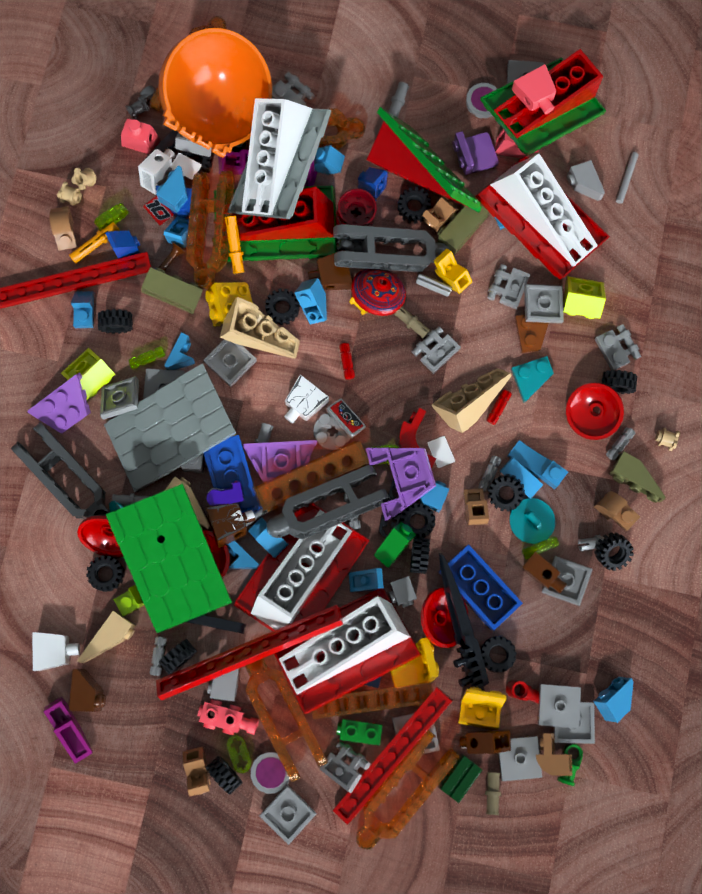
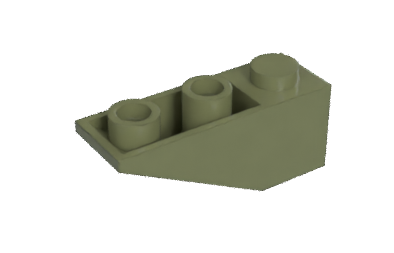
M625 451L618 456L609 475L613 476V480L618 483L624 482L630 486L629 488L632 491L647 495L646 498L652 502L660 503L665 500V495L641 460Z

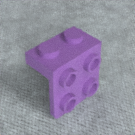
M463 131L455 134L454 141H452L453 149L458 154L459 166L463 169L464 175L498 165L499 161L488 133L485 132L465 138Z

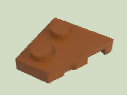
M525 314L515 316L521 353L540 351L549 323L525 322Z

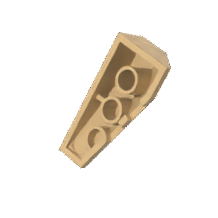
M236 297L223 321L220 338L238 345L295 359L300 341L285 328L279 327L274 323L269 315L266 316L258 310L259 307L254 303Z
M497 368L479 377L476 383L470 385L466 383L461 386V390L455 393L450 391L444 394L432 404V407L450 428L463 433L477 422L510 379L511 373Z

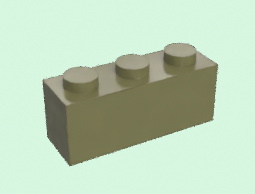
M480 204L482 206L480 213L462 205V210L458 214L454 213L450 218V224L447 227L443 226L438 232L437 242L446 244L454 256L488 218L490 213L482 204Z
M157 267L154 269L149 268L141 287L142 293L191 314H194L203 292L199 285L191 282L188 284L181 277L167 275L164 270Z

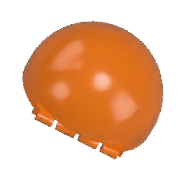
M208 28L189 34L173 46L160 70L158 90L161 106L164 111L162 116L165 117L163 125L174 131L177 130L179 134L195 144L201 145L208 150L212 148L211 152L222 158L226 155V152H231L233 146H237L250 139L255 98L272 99L271 76L263 56L249 40L231 30Z

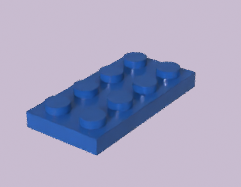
M239 434L229 437L204 452L213 488L224 489L233 487L232 481L240 480L244 501L236 503L239 504L241 513L260 509Z

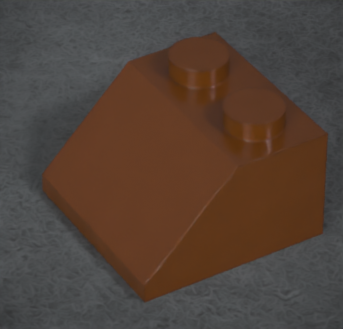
M73 669L69 711L96 712L102 711V707H105L106 695H103L104 690L86 669Z

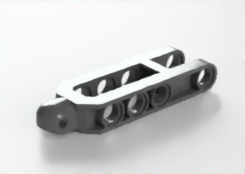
M345 224L333 227V238L362 242V252L340 251L334 254V265L338 267L422 272L430 263H434L433 260L446 248L450 250L446 244L435 242V239L426 230ZM375 241L383 242V244L388 242L401 243V245L418 244L423 250H426V255L410 256L375 253Z
M41 422L33 429L52 449L41 461L38 462L19 442L11 447L12 451L72 516H75L77 519H86L91 516L110 513L105 507L106 492ZM60 460H63L68 465V468L81 479L80 481L94 493V503L87 509H81L48 473Z
M367 465L287 498L282 513L272 517L267 522V532L275 538H281L290 534L303 540L378 508L382 503L388 502L390 497L386 489H382L357 499L352 488L377 475L373 465ZM338 492H345L350 501L346 505L305 522L298 521L293 512L304 506L307 508L309 504L321 499L326 500L328 496Z

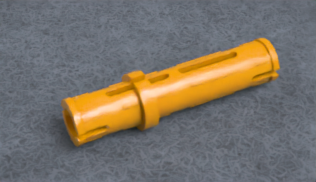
M236 216L224 217L230 250L228 254L231 257L233 274L245 272L242 258L244 254L241 251Z
M113 221L103 230H98L95 236L71 254H68L75 264L101 244L108 242L106 232L120 231Z

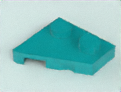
M548 356L511 368L523 403L554 374Z

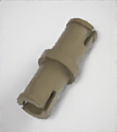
M403 306L394 314L407 325L408 329L411 328L422 339L431 330L421 323L416 315L413 316Z
M487 772V791H485V795H487L486 814L499 815V796H501V792H499L500 773Z

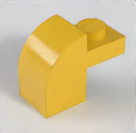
M446 248L433 260L437 267L435 272L445 284L451 286L455 292L460 294L472 283L467 269L457 264L452 251Z

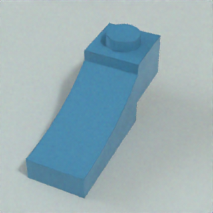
M520 440L507 455L510 459L512 457L516 459L537 479L540 478L553 489L558 487L568 473L567 470L555 461L542 456Z

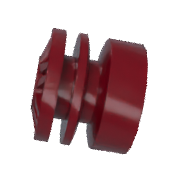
M363 189L346 191L338 202L336 211L337 225L372 226L377 212L374 197Z

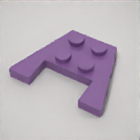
M365 448L370 465H376L389 460L399 498L381 504L385 521L391 520L436 487L425 448Z

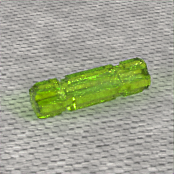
M160 346L155 348V351L150 350L138 355V358L133 357L129 359L130 367L136 369L139 365L143 366L155 361L156 358L165 357V351Z
M554 536L549 538L548 541L544 540L531 547L522 549L523 557L528 559L534 552L540 554L550 550V548L553 549L559 546V541Z

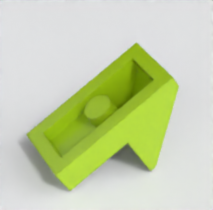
M136 585L129 587V591L113 599L123 617L144 605Z

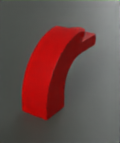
M419 408L417 413L413 411L409 419L411 424L403 422L399 435V448H419L416 442V432L426 414L425 410ZM427 454L432 469L437 458Z

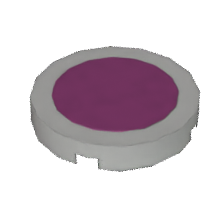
M479 83L470 88L466 96L468 111L478 118L487 119L493 117L480 99L497 88L489 83Z
M266 752L253 762L251 779L259 791L266 794L277 793L283 790L289 782L291 768L288 761L282 755L275 752Z

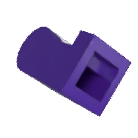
M232 481L233 487L210 489L206 496L208 504L219 506L244 501L241 481Z

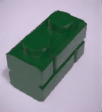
M463 754L460 756L456 755L449 764L451 766L449 772H444L438 779L440 783L438 788L457 803H460L482 772L479 766Z

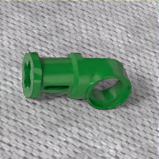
M571 743L565 746L563 754L568 755V750L572 747L578 749V757L572 759L573 776H560L557 778V781L575 786L574 778L576 771L580 768L583 751L580 746Z

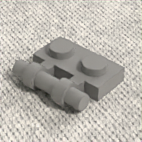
M287 72L284 76L288 83L285 84L280 80L272 87V99H286L306 106V102L303 100L307 97L311 101L315 97L311 89L307 85L304 86L299 81V78L290 72ZM295 87L300 93L296 94L292 89Z
M501 264L494 274L495 279L488 289L489 294L487 298L494 301L496 295H500L502 297L499 303L517 309L530 274L516 268L512 269L511 274L506 273L507 266ZM502 280L508 281L505 289L500 287Z
M624 324L617 327L619 335L616 336L614 331L610 330L594 339L611 370H617L629 364L630 360L627 356L631 354L634 360L642 357L638 351V345L634 344L630 337L631 333L629 330H626ZM624 340L628 349L624 350L620 341Z
M439 326L435 330H431L428 336L422 342L419 341L411 351L414 356H418L421 352L425 355L420 361L433 374L461 349L448 334L443 339L439 336L443 333L442 328ZM433 341L436 342L437 345L431 350L427 347Z
M340 741L336 745V748L340 750L337 756L330 752L320 770L346 791L352 793L363 776L357 770L359 767L367 770L370 767V763L361 753L357 754L353 751V747L349 744H344ZM347 757L353 760L350 765L344 762Z

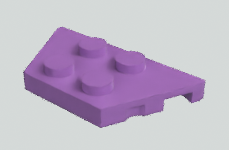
M80 372L27 412L61 434L89 415L91 412L86 401V392L81 387L80 379H82V375Z
M317 440L242 444L263 482L300 480L303 477L306 465L309 463Z

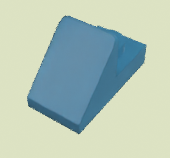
M177 216L164 230V236L168 243L172 244V241L176 245L186 248L187 235L194 228L195 221Z
M75 291L71 300V305L74 308V328H94V291Z
M181 332L164 365L166 370H177L195 364L192 357L184 354V352L187 353L191 346L188 335Z
M262 517L248 530L255 540L274 558L289 545L282 537L275 538L269 535L267 532V522Z
M236 541L227 544L229 552L234 557L239 556L229 567L230 570L257 569L259 567V564Z
M382 568L350 572V592L374 591L384 588Z

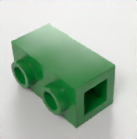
M400 522L392 529L373 556L389 568L396 562L416 534L410 526Z
M342 719V723L338 722L336 735H340V740L380 746L383 725Z

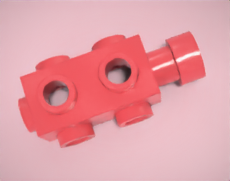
M215 699L200 705L198 716L200 717L199 722L204 723L203 727L215 730V727L223 729V733L234 735V732L238 733L240 729L247 730V733L255 735L259 719L244 717L245 712L241 711L242 707L230 704L228 708L222 706V701ZM209 711H213L215 713L214 718L208 717ZM229 716L234 718L233 724L227 722Z

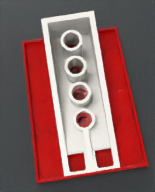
M539 153L530 158L527 156L522 157L475 195L489 213L496 217L512 235H515L536 259H539L558 279H562L610 237L563 192Z
M311 503L307 508L304 506L297 509L294 514L298 521L305 522L327 512ZM343 522L303 540L290 534L283 536L282 538L289 545L276 558L268 552L235 601L234 606L271 631L325 610L370 540Z
M385 588L374 590L340 607L343 625L274 653L304 714L314 711L422 655Z

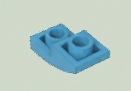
M513 457L500 470L504 476L509 474L511 477L512 475L516 476L515 479L517 480L520 479V483L524 485L525 495L530 499L543 486L534 475Z

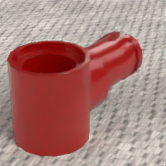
M511 680L507 683L506 693L508 696L524 701L530 700L539 704V691L532 689L530 685L518 680ZM519 684L520 692L516 695L514 688Z

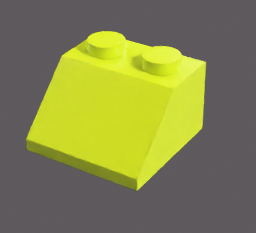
M567 276L563 298V312L572 316L582 315L589 319H600L606 300L604 282Z
M90 348L85 350L61 372L67 380L80 372L82 375L80 383L82 390L86 392V400L95 396L98 390L103 385L109 383L115 375Z

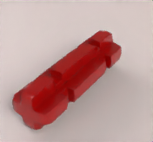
M342 343L339 345L340 353H342L343 370H345L344 377L346 380L354 379L355 374L354 370H352L353 362L349 343Z
M505 389L501 392L500 398L496 401L487 418V422L492 425L497 423L507 405V401H509L512 395L511 392Z

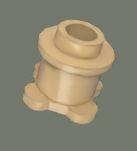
M75 168L74 176L71 180L80 190H84L86 185H95L96 174L91 168H85L83 171L80 168Z
M63 182L57 197L60 198V202L64 203L67 201L70 205L74 206L81 201L82 194L79 188L74 189L68 186V182Z
M663 428L658 430L655 441H657L658 446L669 447L668 450L672 451L677 446L680 431L673 433Z

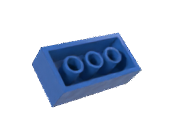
M469 544L448 562L465 603L490 630H495L523 604Z

